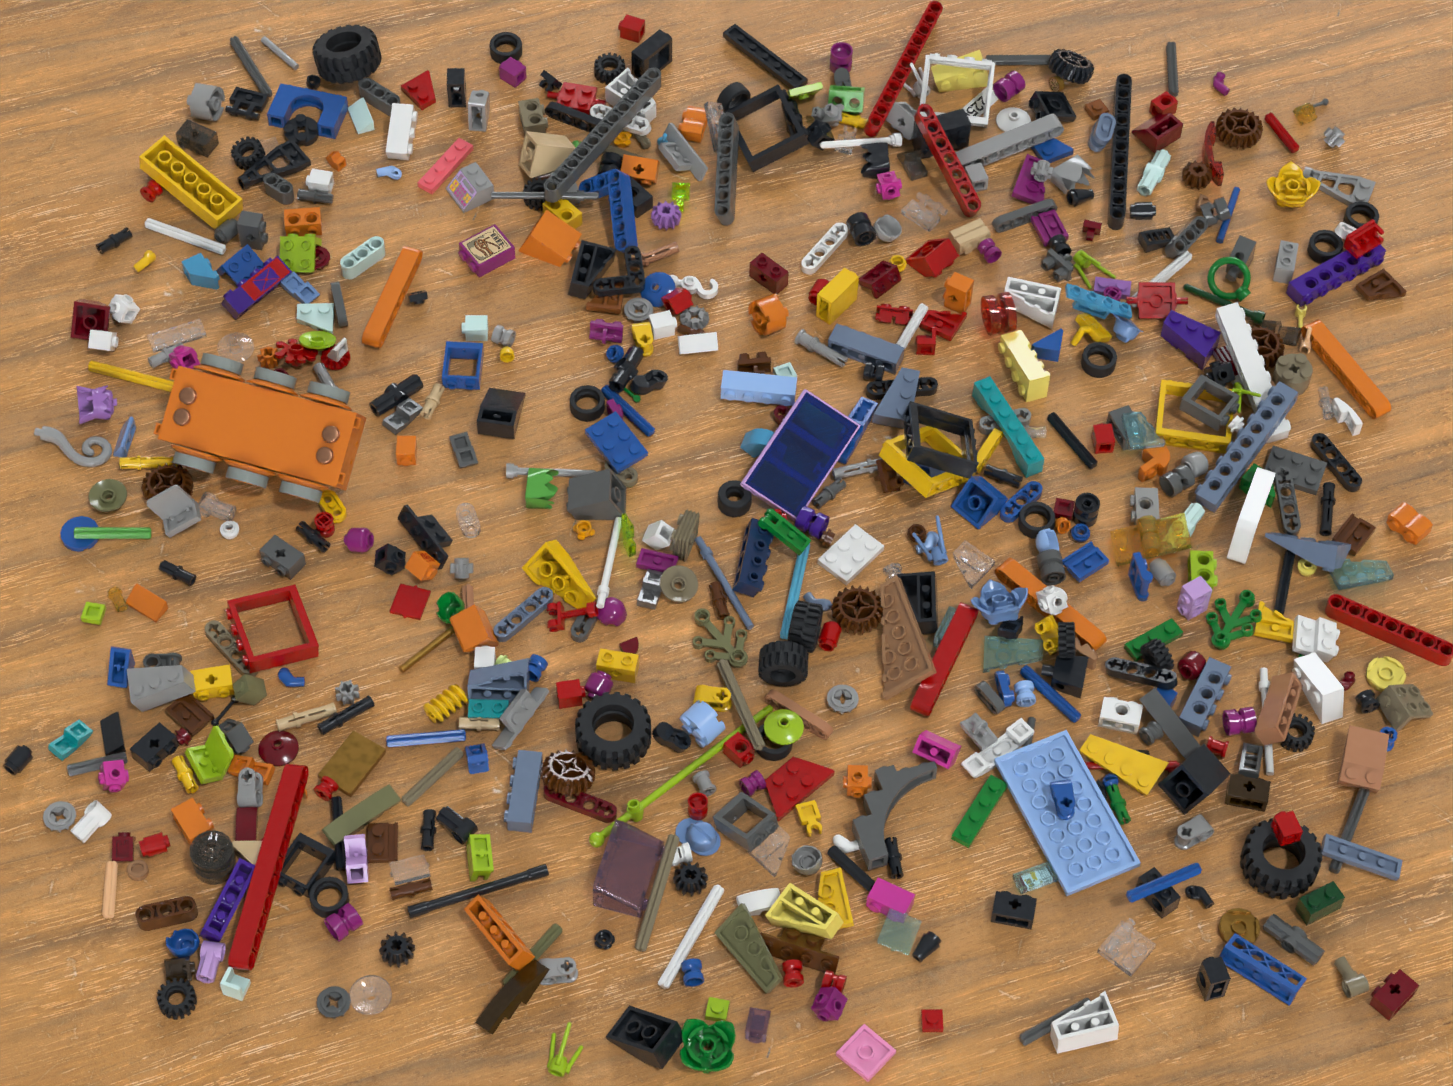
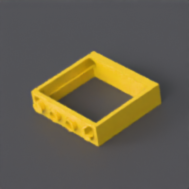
M1161 379L1154 441L1159 439L1165 446L1226 454V449L1231 442L1232 432H1230L1231 429L1228 425L1233 420V413L1229 415L1230 419L1225 427V437L1162 428L1165 394L1183 397L1193 384ZM1205 389L1197 398L1203 400L1224 402L1218 399L1217 397L1211 395L1210 393L1206 392Z
M926 426L919 429L921 443L927 442L934 450L963 458L962 450L937 428ZM899 435L884 441L878 455L925 498L966 483L969 480L968 478L948 472L931 478L917 464L907 461L906 455L901 451L906 449L905 435Z

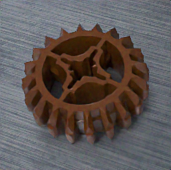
M1241 107L1239 110L1233 108L1232 111L1227 109L1226 112H1222L1215 126L1216 136L1219 137V141H1224V145H1229L1230 148L1236 147L1237 150L1239 147L1245 150L1246 147L1251 148L1253 145H1256L1261 139L1263 132L1262 121L1259 120V116H1255L1254 112L1250 113L1248 109L1242 110Z
M1261 324L1258 328L1252 325L1251 336L1253 340L1257 341L1259 356L1262 355L1264 358L1265 370L1269 367L1273 368L1278 358L1284 355L1285 345L1283 344V339L1280 338V334H1275V329L1269 330L1268 326L1262 328Z
M165 463V466L162 467L158 464L157 469L151 467V473L146 472V478H143L141 486L143 497L147 501L173 485H181V488L187 494L192 495L194 484L192 476L187 469H183L181 465L176 467L174 463L171 466Z
M852 585L850 590L845 587L843 592L839 591L837 597L833 599L831 610L832 618H835L834 622L838 623L842 629L846 628L847 633L850 630L853 631L854 635L857 631H860L862 635L865 633V630L870 633L872 628H877L883 616L880 595L876 596L875 590L869 592L868 587L862 589L861 585L858 588Z
M565 749L564 752L558 750L556 754L551 753L550 756L546 757L541 767V777L544 785L548 786V790L554 789L555 794L559 792L562 793V796L564 794H569L570 797L572 794L579 796L581 792L586 793L587 789H591L595 781L596 770L595 766H593V761L589 760L588 756H582V752L575 753L574 750L568 752Z

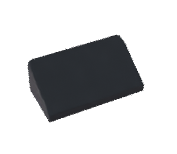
M115 712L100 721L106 756L126 752L119 712Z

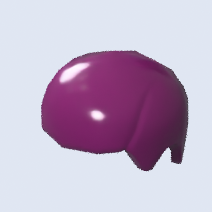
M615 597L606 598L604 608H598L599 615L597 619L605 626L608 624L620 626L626 620V608Z

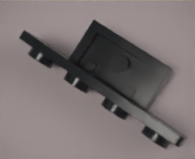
M404 505L398 520L421 549L440 563L438 570L442 569L448 559V554L442 547L450 546L453 540L433 515L417 517L409 505Z

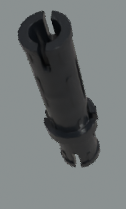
M1332 482L1324 483L1323 497L1320 499L1322 510L1319 533L1322 536H1330L1332 534L1333 506L1336 503L1334 498L1335 484Z
M368 695L346 709L331 714V717L317 724L318 730L322 735H325L337 727H342L348 720L374 707L372 698Z

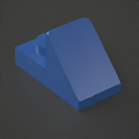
M485 743L465 746L469 773L488 772L489 760Z

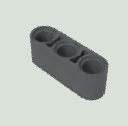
M363 78L358 82L360 98L364 97L365 102L391 117L392 103L401 104L398 95L374 80Z
M1198 216L1187 223L1166 245V255L1174 259L1187 251L1208 228L1207 220L1202 216Z

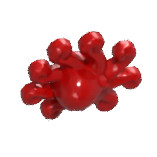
M293 338L288 339V344L283 341L276 342V348L283 349L280 352H275V358L282 359L287 355L285 362L293 367H300L306 363V360L313 362L318 355V350L304 347L300 343L297 344V340Z

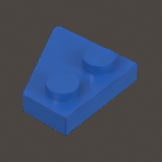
M1055 138L1030 147L1039 159L1046 160L1049 163L1073 155L1074 151L1072 147Z

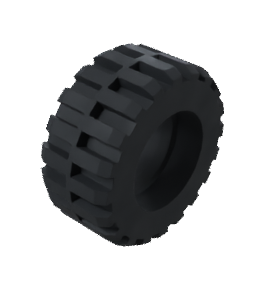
M346 25L344 27H336L333 30L330 29L315 41L312 49L318 74L324 80L334 84L353 83V81H360L364 77L367 78L377 70V67L379 68L382 60L376 34L371 29L365 26L361 27L360 25Z
M605 692L600 697L598 695L592 697L591 702L589 700L583 704V708L579 709L575 719V736L578 751L582 752V756H588V759L593 761V766L597 767L599 765L603 770L612 768V771H618V768L621 767L623 769L630 768L631 763L633 765L640 762V757L644 758L647 754V749L650 748L651 718L648 710L644 705H641V701L637 698L631 699V695L626 693L620 695V692H614V694ZM611 721L624 723L632 730L627 737L618 741L604 740L595 731L600 725Z
M1270 818L1268 822L1263 820L1259 822L1258 826H1254L1250 830L1244 842L1240 855V866L1244 869L1242 872L1244 877L1250 879L1248 883L1253 888L1256 886L1258 892L1261 894L1265 892L1271 898L1280 896V899H1287L1288 896L1294 898L1298 897L1299 893L1304 894L1315 882L1321 867L1322 848L1320 843L1316 842L1317 837L1314 833L1310 834L1309 828L1304 825L1303 827L1301 826L1303 833L1300 841L1280 846L1271 827L1273 818ZM1271 847L1287 849L1295 855L1299 866L1293 869L1277 868L1266 860L1263 851Z

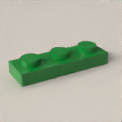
M1171 618L1127 642L1124 645V649L1137 662L1142 659V654L1140 653L1142 645L1155 638L1160 639L1162 643L1164 642L1167 645L1182 637L1183 631Z

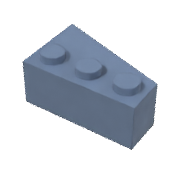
M901 368L874 412L872 423L904 429L903 414L909 402H914L920 371Z
M529 658L470 670L467 685L468 701L469 699L509 700V703H511L521 689H527L529 692Z

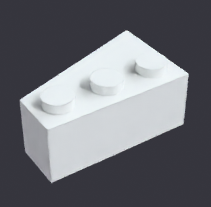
M626 68L605 87L606 102L612 106H615L638 80L633 77L629 68ZM651 98L638 112L637 116L646 118L649 123L656 118L655 100Z
M1008 277L1002 304L1052 329L1061 288Z

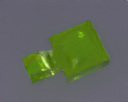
M672 182V200H677L680 212H684V201H689L690 183Z

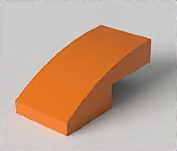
M234 755L227 771L229 774L238 777L240 771L248 767L263 776V785H269L275 771L273 764L255 762L253 757Z

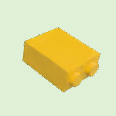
M843 268L817 294L816 317L831 325L857 300L859 276L856 273Z

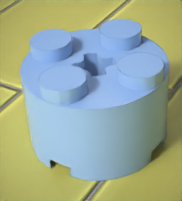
M700 700L696 701L680 716V721L684 724L681 726L682 730L688 735L692 734L696 738V743L702 748L709 745L725 730V724L722 720L718 722L716 718L718 714L704 701L700 703Z

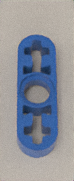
M1036 481L1027 483L1001 507V520L1006 523L1014 522L1019 517L1023 506L1036 502L1041 497L1042 485ZM1024 499L1026 504L1019 505L1016 500Z

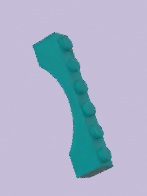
M991 376L974 382L973 398L980 409L987 412L1002 430L1013 452L1015 461L1025 478L1042 472L1044 457Z

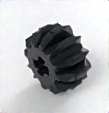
M688 861L687 866L681 863L680 869L674 871L673 883L676 884V890H682L683 896L687 892L690 893L691 897L694 896V892L701 894L702 889L707 887L708 875L705 873L706 869L704 867L699 868L698 862L695 865H691V862Z
M396 931L394 936L387 934V940H381L382 947L379 949L382 960L384 962L388 961L390 967L396 963L397 967L400 968L402 962L408 965V959H413V952L415 951L412 938H406L404 932L400 936H398Z

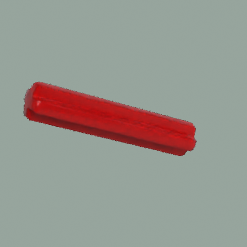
M1272 112L1266 114L1265 121L1291 153L1297 152L1300 146Z

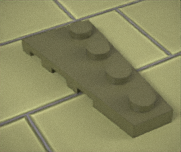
M741 903L714 933L765 993H770L781 982L783 977L746 905Z

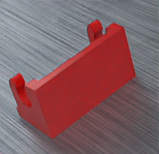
M1372 219L1346 235L1343 247L1358 259L1383 243L1384 239L1380 235L1384 234V231Z

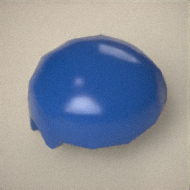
M192 929L174 930L170 938L166 937V946L175 957L191 956L200 945L198 934Z

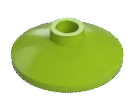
M310 331L299 337V343L304 347L322 351L333 346L336 343V337L325 331Z
M780 709L770 713L764 722L765 735L770 741L779 745L795 743L800 739L804 731L801 717L787 709Z

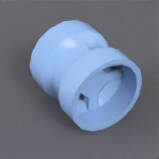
M1022 680L1014 685V690L1017 694L1016 704L1018 706L1029 707L1036 703L1032 681Z

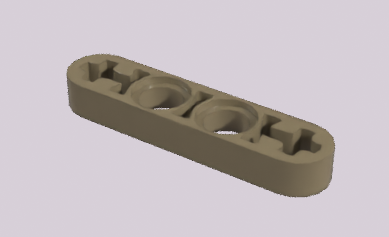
M209 621L205 625L207 638L242 676L247 674L255 677L258 672L249 673V670L245 668L242 662V657L239 659L232 658L234 653H242V651L237 649L236 639L219 621ZM212 628H213L214 630H216V629L218 630V634H219L218 637H217V634H216L214 631H211ZM223 640L231 641L228 646H222L220 643Z

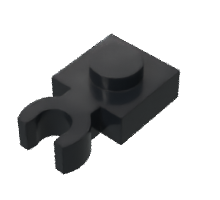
M1023 616L1014 621H1003L997 630L998 637H1004L1009 640L1017 639L1024 624Z

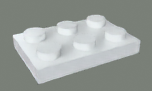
M855 524L818 559L817 564L847 585L884 550V545Z

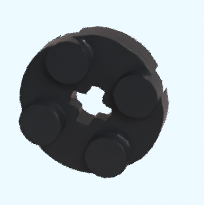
M304 114L296 115L295 118L290 119L283 127L286 141L293 139L298 146L304 144L305 147L310 146L319 137L317 122L310 117H306Z

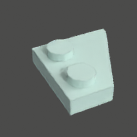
M334 303L297 304V323L310 326L317 331L321 329L333 334Z

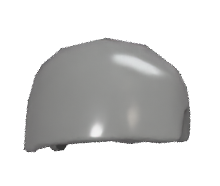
M888 214L879 217L873 226L876 236L884 242H892L902 233L900 223Z
M804 845L792 854V866L801 875L809 876L815 874L822 866V854L814 846Z

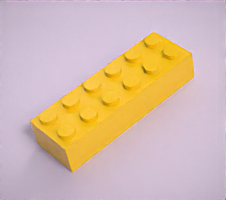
M165 135L139 156L141 170L214 230L227 219H234L243 211V199Z

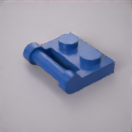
M1136 552L1132 555L1128 576L1137 599L1143 602L1148 599V588L1153 580V574L1147 571V561L1145 558H1142L1141 552Z

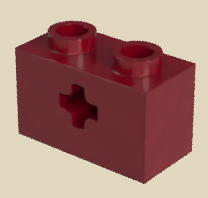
M760 253L750 262L749 276L773 294L780 293L788 286L789 272L764 253Z
M1401 969L1395 974L1391 972L1384 980L1385 984L1382 987L1377 986L1371 993L1373 998L1369 1005L1388 1021L1416 994L1420 986Z

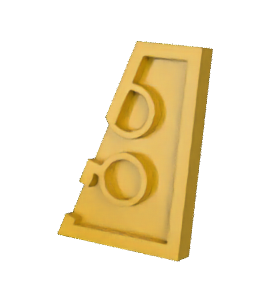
M841 867L821 872L818 901L839 914L844 922L839 929L854 926Z

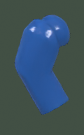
M281 668L279 670L278 677L286 687H305V677H294L288 668Z

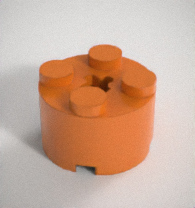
M771 294L750 302L748 307L749 315L752 314L753 320H751L752 326L759 335L765 336L786 327V317L789 316V312L782 305L777 294Z

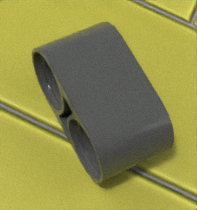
M275 173L266 174L263 178L266 194L283 205L293 203L295 197L292 184Z

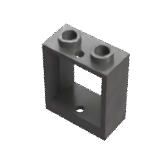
M1201 374L1183 396L1179 410L1218 431L1222 425L1226 426L1230 419L1229 415L1237 412L1240 406L1238 404L1240 396ZM1204 389L1206 392L1227 403L1219 415L1195 402Z
M742 791L713 816L716 829L749 852L758 847L762 841L779 827L775 813ZM750 810L763 820L746 834L734 826L733 823Z

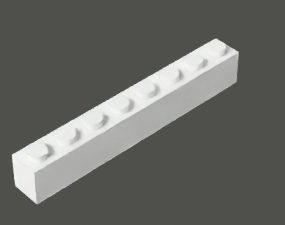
M1236 302L1217 308L1215 318L1244 390L1261 394V397L1247 394L1255 414L1261 400H1266L1268 397L1267 393L1272 387L1270 383L1271 376L1269 371H1266L1264 368L1263 356H1259L1257 341L1252 339L1251 327L1249 323L1246 324L1244 319L1245 312ZM1278 402L1272 403L1274 405H1280V403ZM1268 416L1262 417L1263 419H1270ZM1283 419L1266 444L1288 438L1289 431L1291 430L1288 419Z

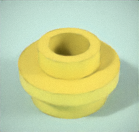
M1301 559L1298 562L1297 568L1303 576H1311L1317 570L1316 565L1305 559Z

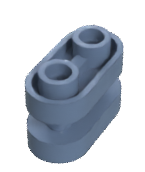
M1109 113L1101 114L1092 126L1088 139V146L1092 151L1101 152L1112 138L1116 124L1113 115Z

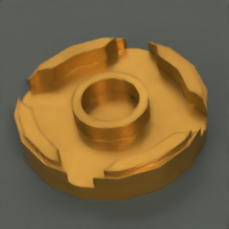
M1242 908L1228 910L1220 918L1218 926L1220 937L1225 943L1236 933L1254 944L1259 937L1261 929L1259 920L1250 911ZM1233 943V946L1236 948H1243L1240 944Z

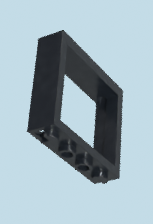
M779 84L723 112V114L726 112L732 113L737 121L780 99L798 132L752 156L739 131L738 144L752 172L809 144L806 137L809 134L805 126L801 127L800 124L803 122L799 114H794L796 109L792 101L788 103L787 99H789V96L785 89L781 90Z
M910 401L903 414L907 461L970 479L973 473L977 472L979 464L977 462L978 451L975 446L976 439L974 438L973 420ZM919 423L960 435L963 458L921 446Z

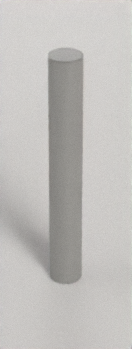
M266 36L262 37L261 42L294 70L299 68V64Z

